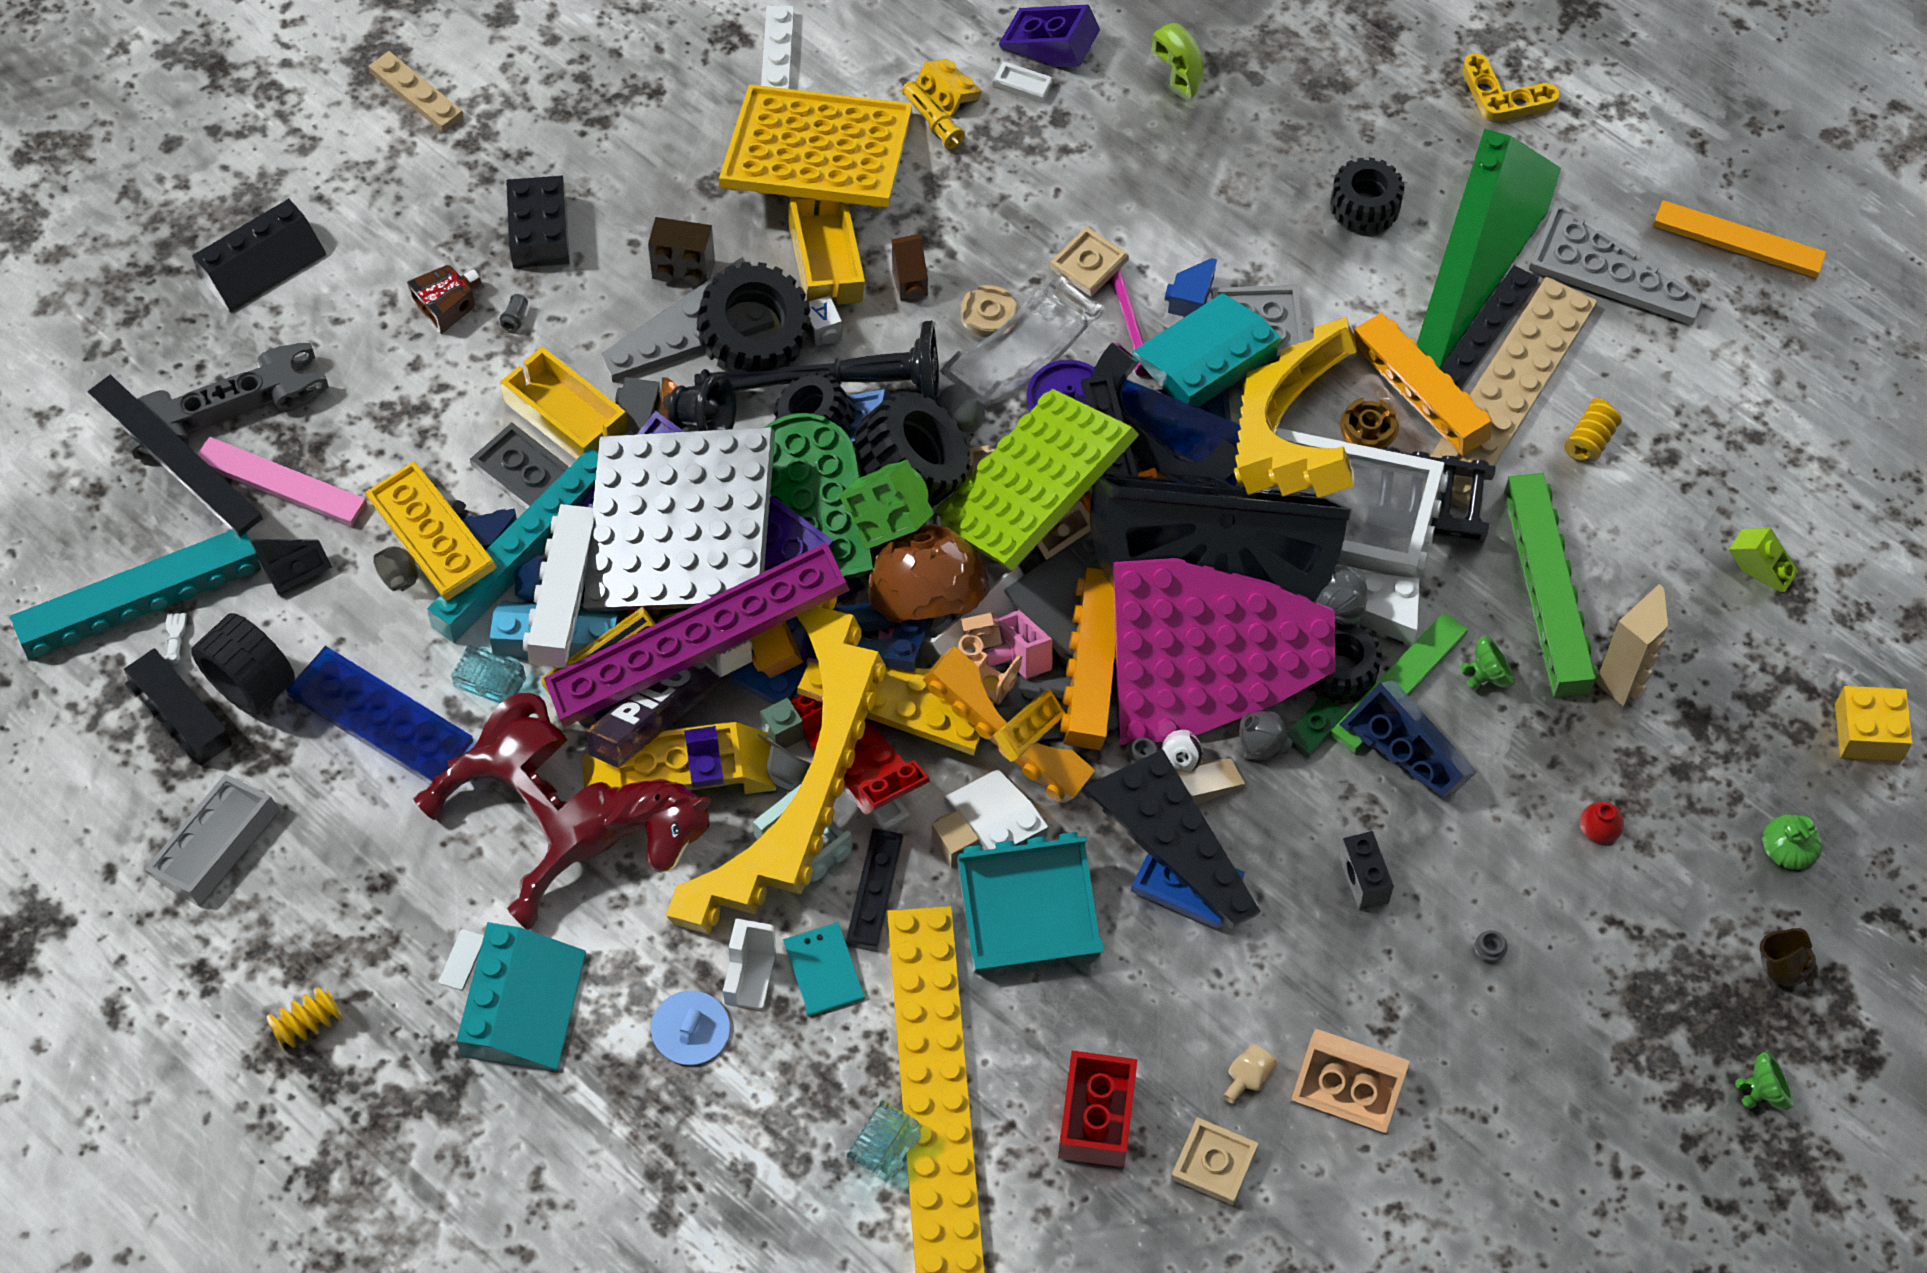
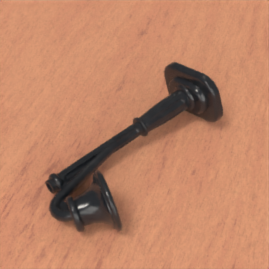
M930 320L922 323L920 338L916 339L914 347L910 349V352L880 354L846 360L836 358L835 363L713 373L703 369L700 374L694 375L695 386L685 387L680 385L675 387L672 392L665 396L663 406L668 411L669 421L680 429L691 426L699 429V431L731 430L734 427L736 417L735 392L774 385H786L793 380L797 381L799 376L804 374L809 376L811 372H817L818 374L822 372L827 373L829 376L834 377L840 385L842 382L870 383L912 380L917 391L922 393L923 398L929 397L937 405L940 374L934 321Z

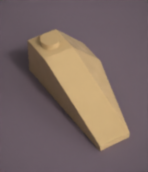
M1231 758L1201 761L1198 768L1192 772L1176 770L1196 805L1245 787V783Z

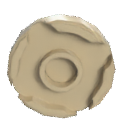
M995 285L979 286L978 290L969 291L961 301L960 317L964 326L972 333L982 337H995L1005 334L1015 324L1017 320V303L1006 289Z

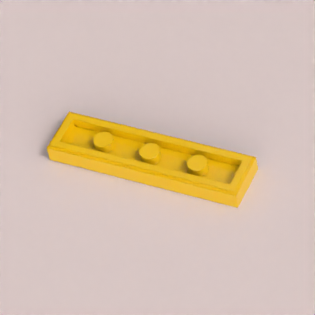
M1048 689L1038 695L993 736L1008 760L1012 762L1025 753L1059 722L1062 714H1065L1052 691Z

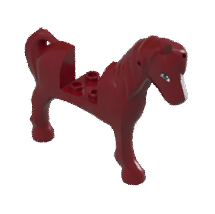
M518 693L508 697L497 706L485 723L475 746L461 757L447 760L449 768L442 774L435 776L426 790L420 791L413 800L429 818L436 820L442 813L446 799L461 785L475 778L490 777L509 785L522 796L537 819L548 842V849L544 859L531 873L522 877L520 880L519 898L507 907L514 919L522 927L530 931L538 920L540 900L553 880L573 863L589 860L605 852L624 836L646 829L648 838L646 859L650 869L659 873L670 872L676 867L687 845L696 841L709 828L710 819L706 808L710 805L711 800L709 797L698 798L687 786L681 783L657 779L629 783L622 787H611L607 783L598 782L582 789L568 802L565 800L561 801L555 795L558 791L546 779L543 780L535 771L568 739L550 722L547 706L540 696L532 693ZM531 714H536L538 718L529 716Z

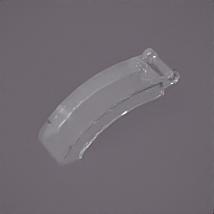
M1057 275L1047 287L1041 286L1025 305L996 332L967 350H958L940 372L953 383L963 387L983 406L998 403L1026 387L1033 375L1043 366L1057 361L1088 326L1102 315L1104 307L1098 302L1093 303L1070 286L1066 278L1062 275ZM1062 293L1085 310L1084 314H1078L1055 295Z

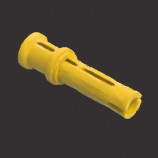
M915 81L907 82L901 90L902 94L913 103V106L928 121L929 130L942 139V144L946 149L950 150L959 146L964 140L965 132L952 123V118L948 113L941 112Z

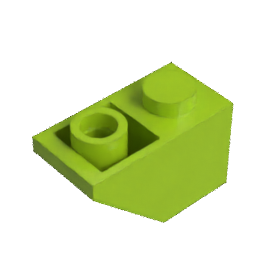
M1771 528L1742 529L1728 549L1743 572L1779 592H1785L1799 572Z

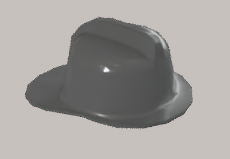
M758 734L764 742L771 746L767 771L773 783L789 791L802 784L811 763L794 756L774 741Z

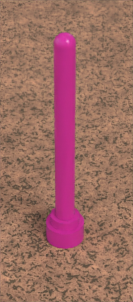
M1120 268L1111 278L1135 350L1144 344ZM1140 362L1134 368L1137 376L1150 375Z

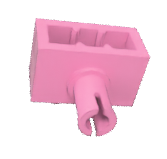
M1020 610L998 617L1003 643L999 646L982 650L988 654L986 663L988 666L994 667L1005 662L1011 665L1018 655H1022L1019 673L1025 679L1036 677L1039 674L1052 670L1051 637Z

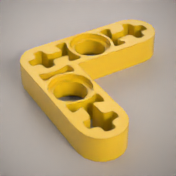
M1472 53L1464 60L1463 75L1482 116L1488 121L1500 122L1554 109L1557 105L1560 93L1553 84L1542 83L1503 92L1488 59L1484 55ZM1487 84L1491 86L1492 90L1483 91L1479 89L1478 85ZM1522 99L1527 102V105L1518 106L1513 101Z

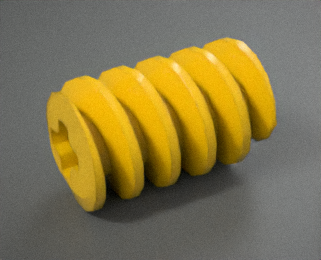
M1600 398L1592 399L1590 405L1580 417L1579 422L1575 425L1574 430L1570 433L1569 438L1565 441L1564 448L1567 454L1579 461L1599 459L1601 452L1605 450L1607 443L1610 442L1612 435L1615 434L1617 427L1621 424V415L1606 400Z
M318 987L315 988L314 1000L309 995L304 994L302 996L303 1006L293 1000L290 1003L291 1013L283 1007L279 1008V1020L272 1014L267 1015V1022L283 1050L284 1042L292 1048L296 1047L295 1036L297 1035L302 1040L307 1041V1029H310L316 1035L319 1034L318 1023L320 1022L328 1028L332 1027L330 1016L333 1015L339 1021L343 1020V1016L327 988V993Z

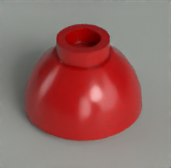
M1599 801L1590 804L1584 809L1580 816L1579 824L1583 834L1588 839L1596 843L1607 844L1614 842L1621 836L1624 828V819L1621 811L1615 805Z

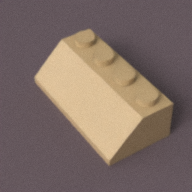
M1658 584L1619 620L1600 669L1598 680L1595 683L1623 707L1631 699L1637 701L1647 689L1645 683L1653 675L1651 668L1660 658L1657 653L1666 643L1664 636L1668 628V618L1663 586Z

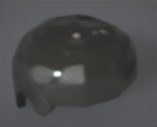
M390 546L373 556L375 569L381 580L390 590L396 591L400 589L405 591L416 583L418 579L417 564L407 550L397 546Z

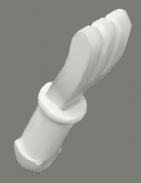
M187 613L167 614L166 630L170 637L167 638L168 649L165 660L172 667L180 662L181 637L185 633Z

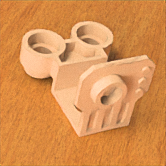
M974 634L962 636L958 643V649L978 666L981 681L986 677H995L999 680L995 691L985 689L988 698L999 705L1017 680V672L1020 670L1023 656L1018 655L1007 671L1002 674L986 664L988 654L982 651L983 642L978 636ZM966 649H971V650L974 651V653H969V652H966L965 650H966Z

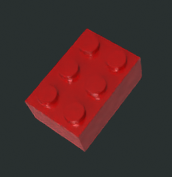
M1071 1051L1059 1143V1159L1118 1167L1125 1166L1138 1059Z

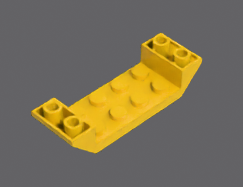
M738 722L609 738L581 757L584 788L598 782L607 783L611 787H622L634 782L664 779L681 783L687 786L689 790H693L684 730L716 726L724 784L708 787L743 783L745 794L775 791L776 785L769 777L767 771L770 745L764 742L758 734L764 735L767 738L769 736L765 731Z

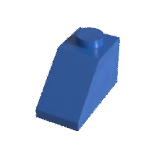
M1208 259L1176 274L1174 284H1168L1164 300L1169 301L1168 313L1186 317L1207 303L1215 277L1217 259Z

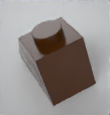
M920 234L892 239V275L900 301L918 299L928 295V274Z

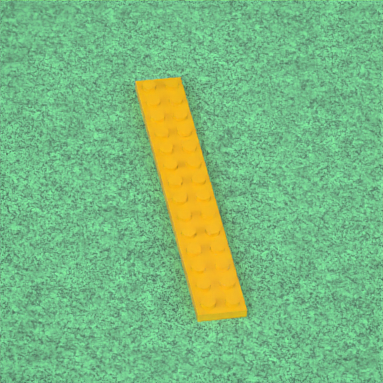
M947 906L887 911L915 1273H984L952 908Z

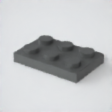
M512 422L470 458L473 468L525 509H528L569 468L568 465Z

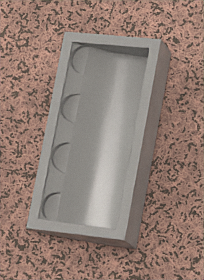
M225 774L144 870L176 894L200 907L280 810L270 795Z

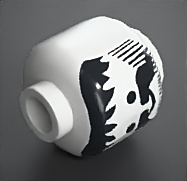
M1181 729L1173 731L1164 740L1162 749L1175 770L1192 772L1198 768L1202 761L1203 748L1196 734Z

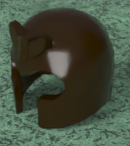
M1791 928L1774 931L1764 936L1761 940L1760 955L1764 971L1773 982L1783 986H1796L1803 982H1806L1807 986L1813 985L1814 979L1818 977V965H1816V957L1811 949L1813 946L1806 930Z

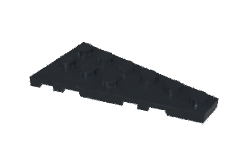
M1163 749L1082 788L1081 792L1088 799L1092 798L1103 808L1102 812L1110 819L1114 818L1119 822L1137 844L1163 867L1167 866L1179 877L1177 880L1183 886H1189L1202 898V903L1229 928L1232 929L1261 912Z

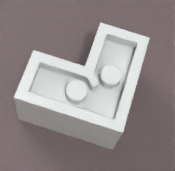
M735 919L729 943L730 964L723 988L724 1004L759 1011L763 1010L777 953L773 925Z

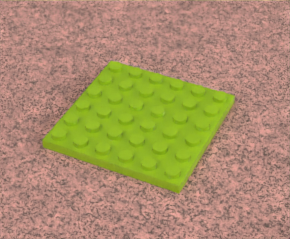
M1051 389L1039 398L1038 404L1030 413L1025 414L1019 419L1015 429L998 442L997 448L978 463L977 469L956 489L955 493L937 507L936 513L931 519L934 521L936 516H940L944 527L960 535L973 548L1013 571L1098 478L1131 445L1139 434L1133 427Z

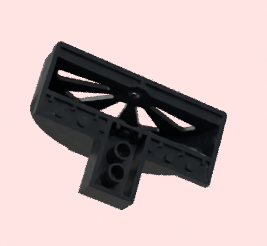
M1158 471L1157 478L1103 473L1091 486L1090 527L1093 546L1098 562L1113 588V562L1178 558L1185 560L1189 564L1201 567L1205 565L1224 573H1236L1271 582L1280 586L1283 590L1295 595H1302L1313 602L1335 569L1343 547L1347 521H1350L1351 508L1325 496L1318 498L1316 493L1294 492L1282 496L1280 490L1264 489L1248 495L1244 486H1234L1214 476Z

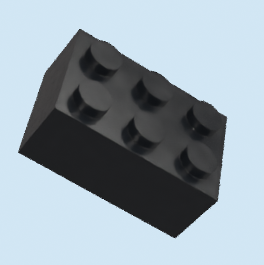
M563 175L507 179L509 250L513 268L570 264L567 200Z

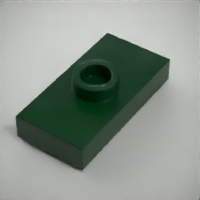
M1322 695L1287 733L1288 737L1293 741L1291 746L1309 759L1330 736L1331 730L1342 720L1347 712Z

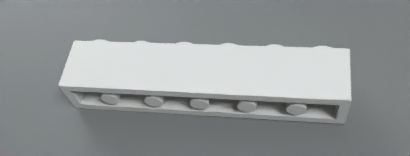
M560 504L558 516L552 517L551 534H553V538L547 539L545 556L548 559L547 562L542 561L540 580H542V584L536 585L534 603H537L536 609L531 608L528 624L531 627V631L525 632L523 639V651H528V664L566 668L586 581L588 551L595 515L592 513L593 508Z

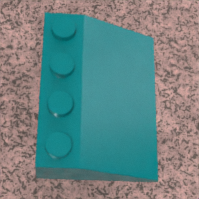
M1221 293L1133 350L1132 355L1140 361L1147 372L1187 415L1244 378L1248 371L1259 368L1276 357L1281 337L1263 317Z
M487 922L456 1040L461 1057L558 1072L586 957V950L521 927Z

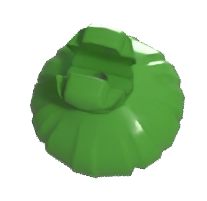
M1489 636L1481 637L1476 644V661L1470 664L1463 663L1460 666V670L1465 676L1475 674V676L1468 678V686L1476 691L1482 687L1481 683L1487 680L1498 687H1511L1515 685L1514 673L1497 644Z
M1794 814L1781 815L1771 820L1763 832L1762 842L1765 852L1776 864L1784 866V868L1801 870L1810 867L1816 862L1822 852L1821 848L1823 845L1820 833L1810 817Z
M1768 1051L1761 1053L1756 1058L1753 1077L1747 1080L1739 1078L1735 1082L1739 1091H1748L1753 1088L1752 1093L1744 1096L1742 1099L1743 1105L1748 1109H1753L1757 1102L1762 1100L1767 1101L1779 1110H1788L1794 1107L1792 1091L1786 1076L1783 1074L1777 1060Z

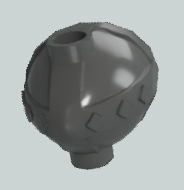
M1257 711L1248 713L1241 719L1239 734L1245 751L1242 756L1244 759H1271L1279 751L1286 753L1290 749L1293 741L1288 737L1282 717L1277 715V713L1273 711Z

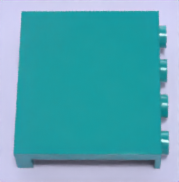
M1078 832L1060 834L1059 840L1047 841L1046 836L1027 839L1028 844L1015 846L1014 841L995 843L996 849L983 850L982 845L963 848L964 853L958 854L957 862L973 972L1099 955L1104 952L1103 941L1099 938L1085 844L1087 836L1078 837Z

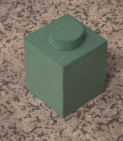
M788 698L760 711L762 730L768 733L770 740L784 749L804 739L803 721Z

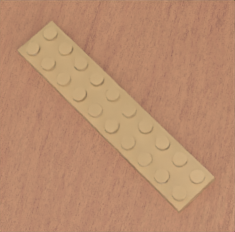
M1546 276L1470 393L1473 403L1480 410H1485L1491 417V439L1462 456L1442 437L1430 456L1437 458L1447 455L1455 456L1460 461L1465 462L1484 460L1489 462V465L1496 466L1596 308L1598 300ZM1454 476L1451 504L1466 512L1469 508L1472 478ZM1427 479L1423 481L1422 490H1425Z

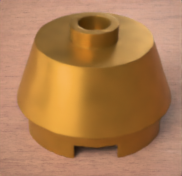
M1364 398L1353 401L1343 412L1340 419V430L1345 442L1377 449L1388 447L1396 439L1399 431V424L1394 409L1381 399H1379V403L1363 401Z

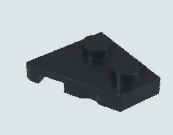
M253 539L250 541L277 595L332 568L318 539Z

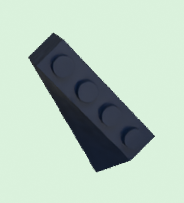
M1395 680L1380 683L1339 724L1347 731L1350 730L1359 736L1360 740L1370 747L1373 746L1385 754L1386 758L1391 762L1399 764L1408 770L1410 775L1442 797L1456 793L1477 773Z

